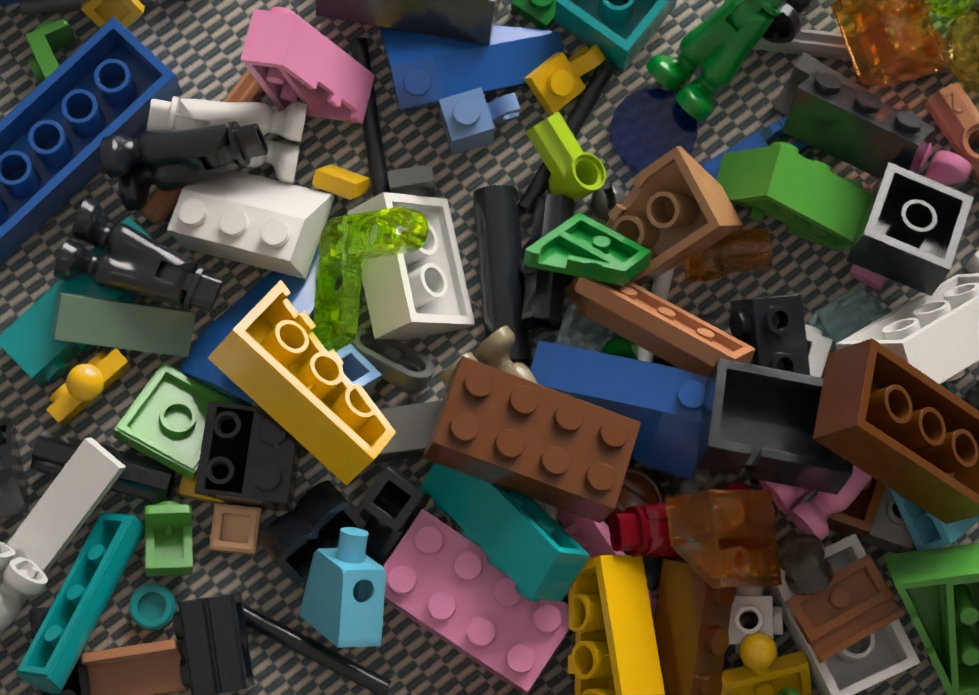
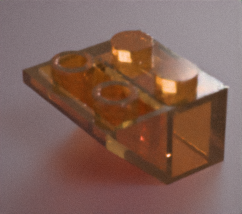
M837 0L830 5L861 83L887 87L940 72L950 67L944 53L946 51L945 41L940 33L934 29L928 14L930 13L928 0Z
M708 489L665 498L671 547L712 588L782 585L781 559L777 548L774 523L775 510L772 505L770 490Z

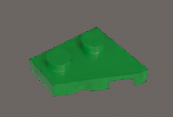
M578 212L526 248L524 264L532 268L623 286L650 266L652 251Z

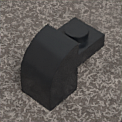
M386 466L359 504L364 508L359 514L366 521L364 530L369 533L366 555L381 566H383L410 528L420 511L425 509L431 495L394 466Z

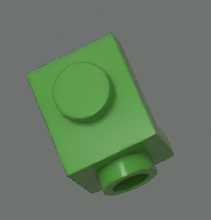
M66 18L44 21L37 25L33 32L25 35L35 58L28 60V63L39 85L60 66L53 51L76 41Z
M163 501L156 505L145 506L146 577L193 575L191 505L180 504L175 501Z

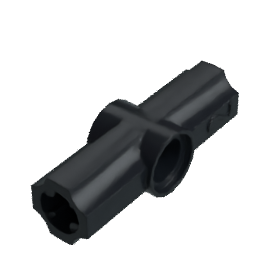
M544 194L536 198L532 238L523 246L518 259L520 271L527 275L522 313L523 327L534 332L543 331L551 333L561 330L565 288L575 278L572 275L532 268L524 264L526 248L574 216V200L565 195Z
M42 430L33 449L31 470L57 477L83 441ZM100 444L126 466L109 491L155 503L168 501L174 485L176 471L156 460L119 451L108 444Z

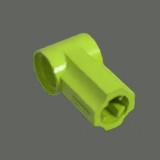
M559 112L554 113L526 131L527 136L551 173L549 188L552 195H565L573 199L575 204L604 185L606 170L603 163L595 155L583 152Z

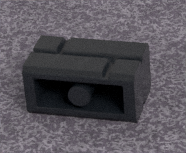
M241 592L178 602L179 612L173 613V629L177 640L184 641L186 658L180 660V677L184 687L190 686L191 695H211L248 689L254 686L255 682Z

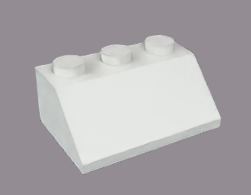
M232 170L221 175L196 181L182 188L167 231L185 249L306 279L335 197L331 193Z
M383 192L348 211L374 339L411 340L475 325L447 199Z

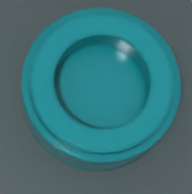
M149 583L139 587L133 593L129 602V613L132 620L147 631H160L167 628L173 622V613L178 610L174 594L165 586L157 583Z

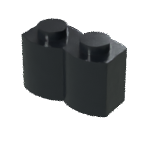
M326 480L309 489L298 501L294 511L285 513L275 519L265 529L259 542L295 585H300L308 580L313 555L317 549L338 548L341 528L354 527L364 530L366 521L330 480Z

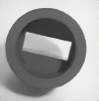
M605 183L592 194V212L603 221L610 219L608 214L611 212V210H608L605 192H612L615 205L621 204L626 197L623 189L614 183Z

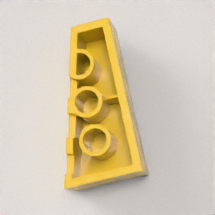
M280 280L208 356V359L347 486L378 456L395 435L396 431L360 384H351L343 372L342 365L344 362L334 349L327 352L312 332L316 325L305 311L300 314L287 299L291 292Z
M598 555L588 559L569 589L568 629L575 632V646L571 655H568V674H575V695H665L643 557Z

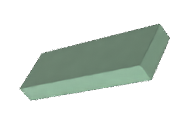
M58 292L51 338L67 342L188 357L196 313L190 310Z

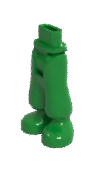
M726 0L705 21L681 40L679 44L680 54L678 56H653L646 64L648 72L667 89L679 91L675 98L682 109L690 116L699 121H706L713 113L715 91L723 89L731 83L748 54L775 20L774 17H778L782 13L779 6L785 0ZM701 66L702 74L696 80L687 84L695 71Z

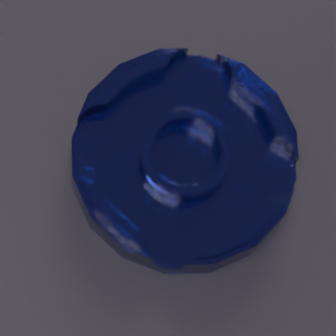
M660 88L642 89L627 96L615 109L609 128L610 144L615 154L617 153L623 164L631 171L640 173L644 168L676 146H681L690 156L692 155L698 137L697 119L682 109L675 98L677 94Z

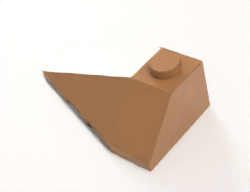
M676 146L638 174L632 182L634 187L621 204L614 206L608 214L610 219L604 225L652 251L650 266L630 280L639 286L708 249L743 226L723 187L681 146ZM575 276L574 280L565 288V291L579 318H585L584 310L588 298L574 291L579 278Z

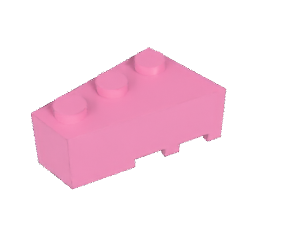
M273 7L270 11L254 9L240 60L278 110L283 111L292 102L298 101L307 103L306 116L363 124L375 75L295 12L283 7Z

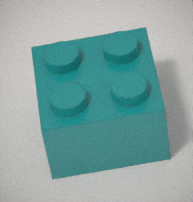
M557 0L554 22L587 46L591 47L597 44L605 58L624 71L673 11L677 0Z

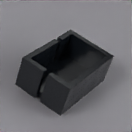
M718 358L706 382L696 468L736 476L740 474L743 468L749 469L748 478L835 495L840 492L853 474V464L813 440L824 378Z

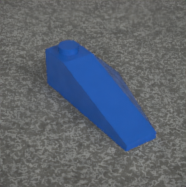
M494 25L490 45L379 27L399 114L439 105L440 99L479 87L482 88L483 94L527 85L523 78L554 53H564L560 32Z
M317 246L306 279L271 271L201 332L179 371L240 405L260 407L208 359V356L280 280L291 292L287 299L299 314L305 311L313 321L347 261Z
M539 340L530 368L538 384L641 422L631 454L633 459L647 468L687 480L692 479L697 462L708 377L675 367Z

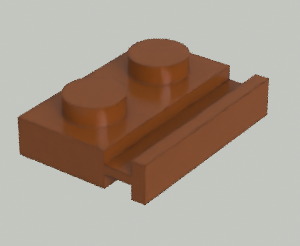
M869 554L784 602L805 640L815 652L819 663L905 615L892 597L894 595Z

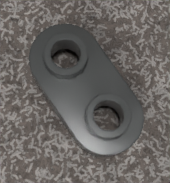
M359 328L353 331L348 345L352 344L382 374L380 378L392 383L398 390L407 393L423 391L428 387L435 368L427 356L397 340L374 339L373 330L370 328Z

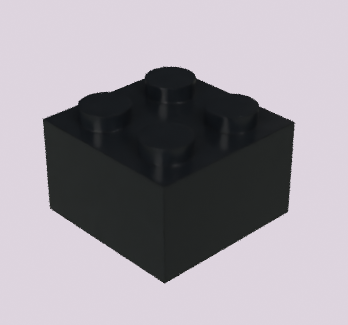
M888 162L870 191L846 261L932 296L951 270L974 197Z

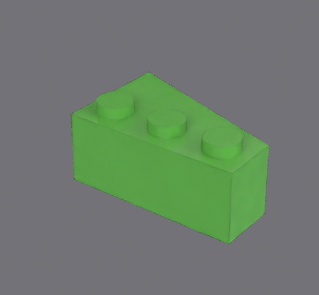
M774 142L772 146L723 153L716 181L723 187L731 203L750 209L748 218L761 222L764 215L787 224L785 231L787 233L834 251L850 250L870 194L863 190L864 186L862 183L853 179L839 177L831 172L832 168L828 164L809 160L798 154L799 150L797 147L784 142Z
M979 543L883 555L894 585L904 602L947 695H979Z

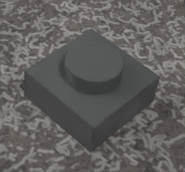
M431 164L387 171L390 193L426 197L435 194Z

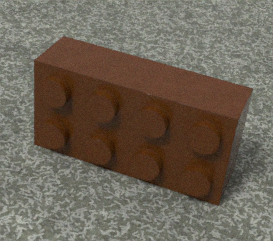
M872 338L828 353L813 440L945 524L979 516V411Z
M462 356L451 373L423 459L601 523L616 508L641 422Z

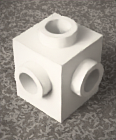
M736 587V596L732 603L728 629V645H735L736 654H739L740 643L748 634L763 632L772 637V639L773 635H783L782 606H773V597L763 596V587ZM747 612L756 614L758 617L757 626L753 629L743 628L740 623L743 614Z

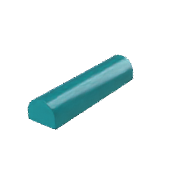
M100 514L17 669L16 675L26 683L50 694H60L145 532L144 524L135 515Z

